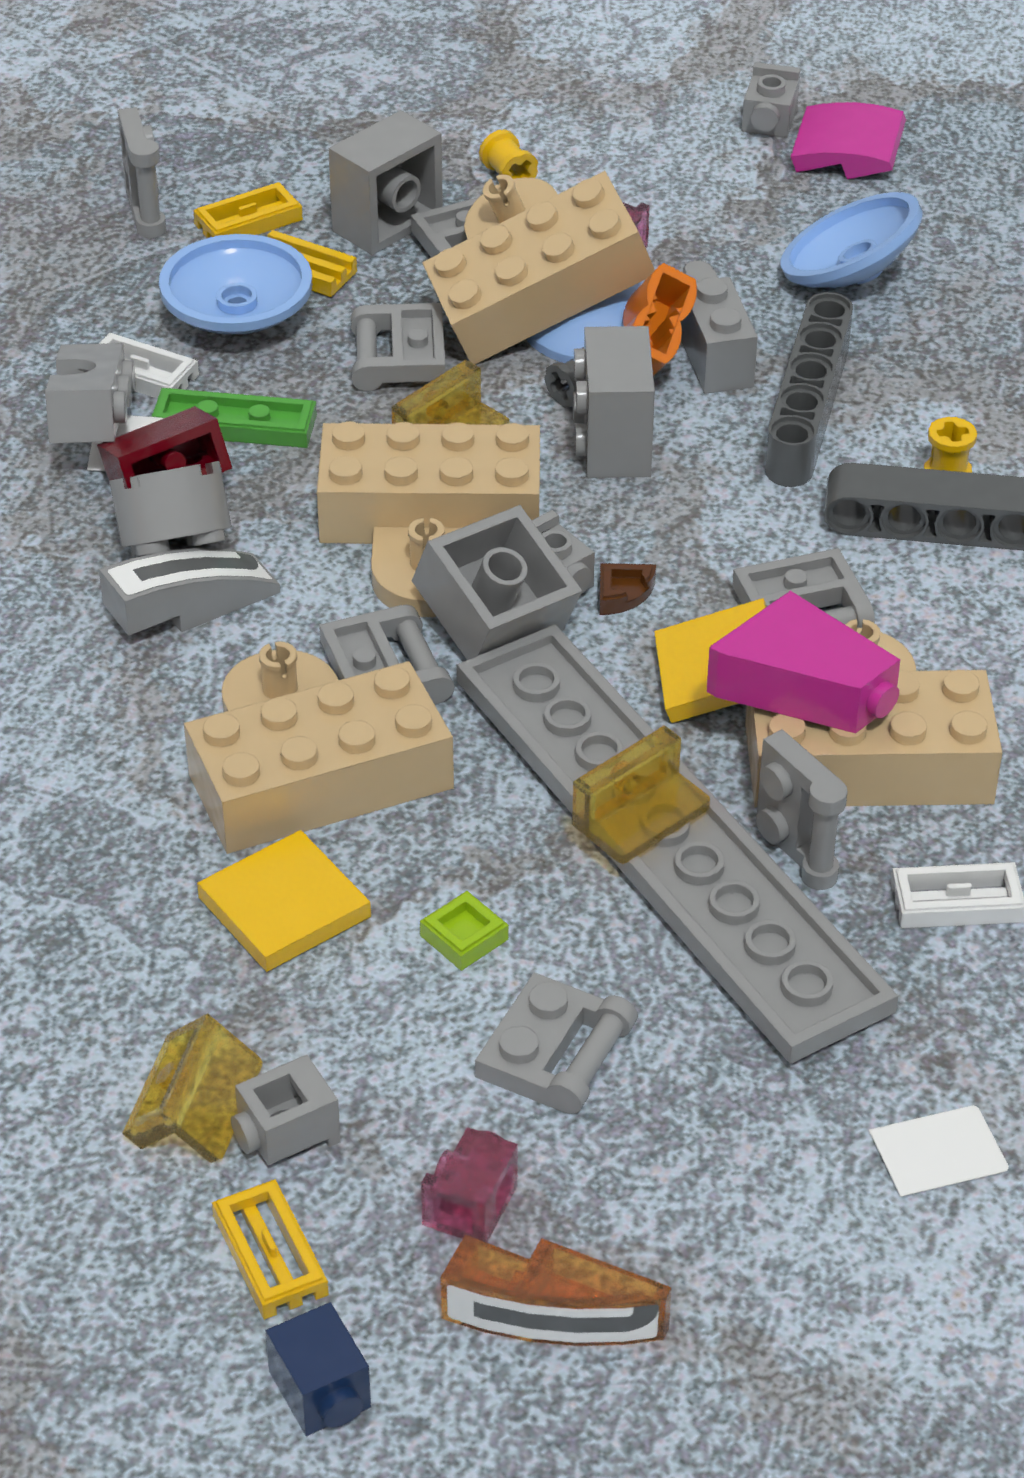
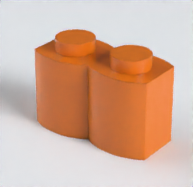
M665 263L658 266L630 296L623 313V326L649 327L653 377L676 354L682 337L681 322L691 312L697 295L696 279Z

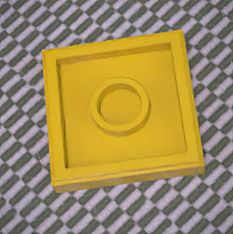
M764 598L654 631L664 705L671 723L738 704L716 698L707 692L709 647L766 608L767 605Z
M302 830L197 882L198 898L266 972L371 917V902Z

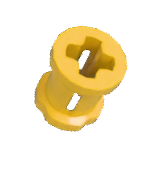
M506 129L497 130L490 133L483 140L479 149V158L488 169L496 170L499 175H509L513 179L535 178L537 176L538 160L531 152L520 149L519 140L511 131Z
M943 417L932 422L928 429V441L932 445L931 457L924 463V469L972 473V466L968 461L969 451L974 447L977 440V430L973 424L958 417Z

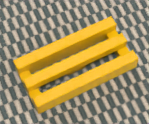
M280 182L193 210L194 224L198 229L203 228V234L206 238L227 234L259 235L303 220L302 205Z
M271 230L267 234L269 238L292 246L306 258L312 272L313 292L332 297L357 272V257L275 230Z
M276 1179L212 1202L213 1218L264 1320L276 1316V1307L287 1303L290 1310L302 1306V1297L311 1293L315 1300L329 1296L328 1280ZM266 1201L303 1276L295 1279L292 1278L256 1204ZM241 1211L277 1283L276 1286L269 1287L233 1214L234 1212Z

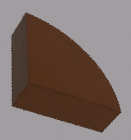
M600 563L599 615L622 613L643 603L654 589L656 565Z

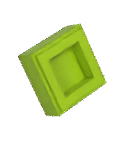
M465 891L420 920V936L462 971L509 940V925L470 892Z

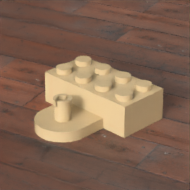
M606 171L585 179L559 194L549 183L541 179L529 177L513 179L506 174L497 175L496 178L499 184L495 186L492 179H489L483 187V194L473 203L467 213L464 223L467 240L445 249L422 262L448 320L472 366L646 280L655 271L641 236Z
M350 421L323 423L317 483L319 543L372 544V587L378 599L389 608L410 605L417 610L420 617H436L412 582L427 541L518 505H521L531 520L539 517L540 425H521L518 423L476 425L459 422L451 424H412L409 422L368 424Z
M857 619L851 620L845 625L901 659L897 685L899 697L894 708L885 717L876 718L857 733H852L751 706L746 708L745 727L754 808L758 806L763 739L781 729L846 785V806L976 805L995 803L1002 748L986 670L916 671L915 661L909 650L895 638L882 633L880 628L872 621L863 619L862 628H857Z
M275 642V650H271L270 644H266L260 649L259 653L247 657L236 664L225 677L222 685V713L184 723L189 776L227 854L281 839L299 830L305 832L454 789L453 736L410 661L338 680L332 668L320 658L306 652L296 651L295 647L287 642Z

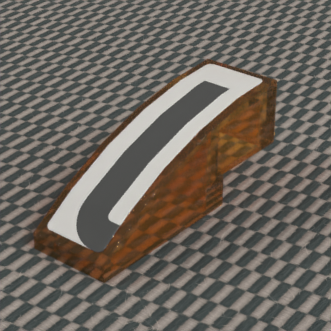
M465 1235L441 1275V1318L484 1333L537 1343L603 1346L664 1340L669 1330L672 1287L542 1238L530 1259Z

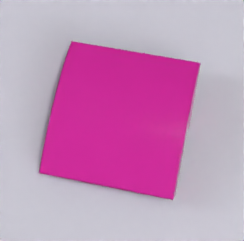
M837 102L806 106L791 154L796 173L842 164L847 179L892 171L906 122L904 112L886 106L858 102Z

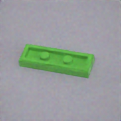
M161 388L152 417L166 418L195 406L217 418L224 441L308 448L317 417L316 401Z

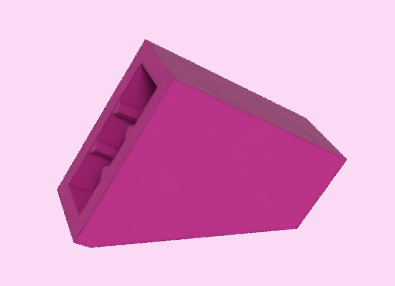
M790 590L709 647L707 692L716 698L857 733L874 719L885 717L894 708L899 697L897 685L901 659Z

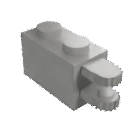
M701 260L689 261L683 267V273L696 279L697 295L691 312L681 322V341L704 394L754 387L758 336L731 278H718L711 263Z

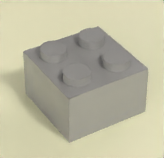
M400 110L328 148L332 231L369 254L373 255L411 234L412 214L443 207L442 133Z
M584 327V348L574 349V381H576V391H573V423H583L575 424V456H585L587 478L651 477L655 389L649 327Z
M521 505L427 541L412 578L415 587L467 660L555 624L560 630H564L582 593V589Z

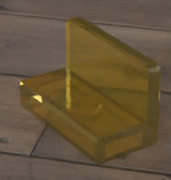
M466 359L391 407L392 424L398 422H409L412 424H451L459 422L476 425H504L509 423L508 417L481 402V368Z
M663 725L573 781L572 825L618 863L624 864L708 811L710 808V796L679 773L681 737Z
M208 1013L167 1034L122 1134L140 1149L172 1134H176L207 1161L212 1163L223 1158L234 1133L231 1117L238 1114L235 1085L258 1076L263 1064L262 1059Z

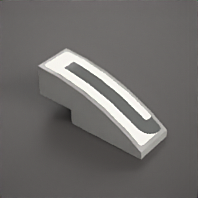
M192 548L163 551L131 558L99 569L103 604L129 636L170 619L181 632H184L280 593L278 581L253 553L230 549Z

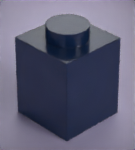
M331 1302L265 1330L269 1373L306 1437L327 1427L336 1428L343 1426L355 1419L360 1412L371 1408L369 1365Z

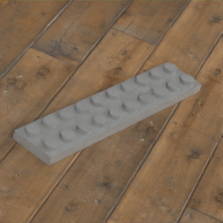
M556 624L456 664L458 684L789 1064L896 1013L898 1002L896 992Z

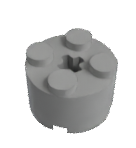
M220 461L205 464L207 475H202L200 464L130 477L131 488L129 489L124 488L123 478L110 480L121 546H131L133 556H142L169 551V539L185 536L187 546L226 540L224 529L230 528L232 525Z

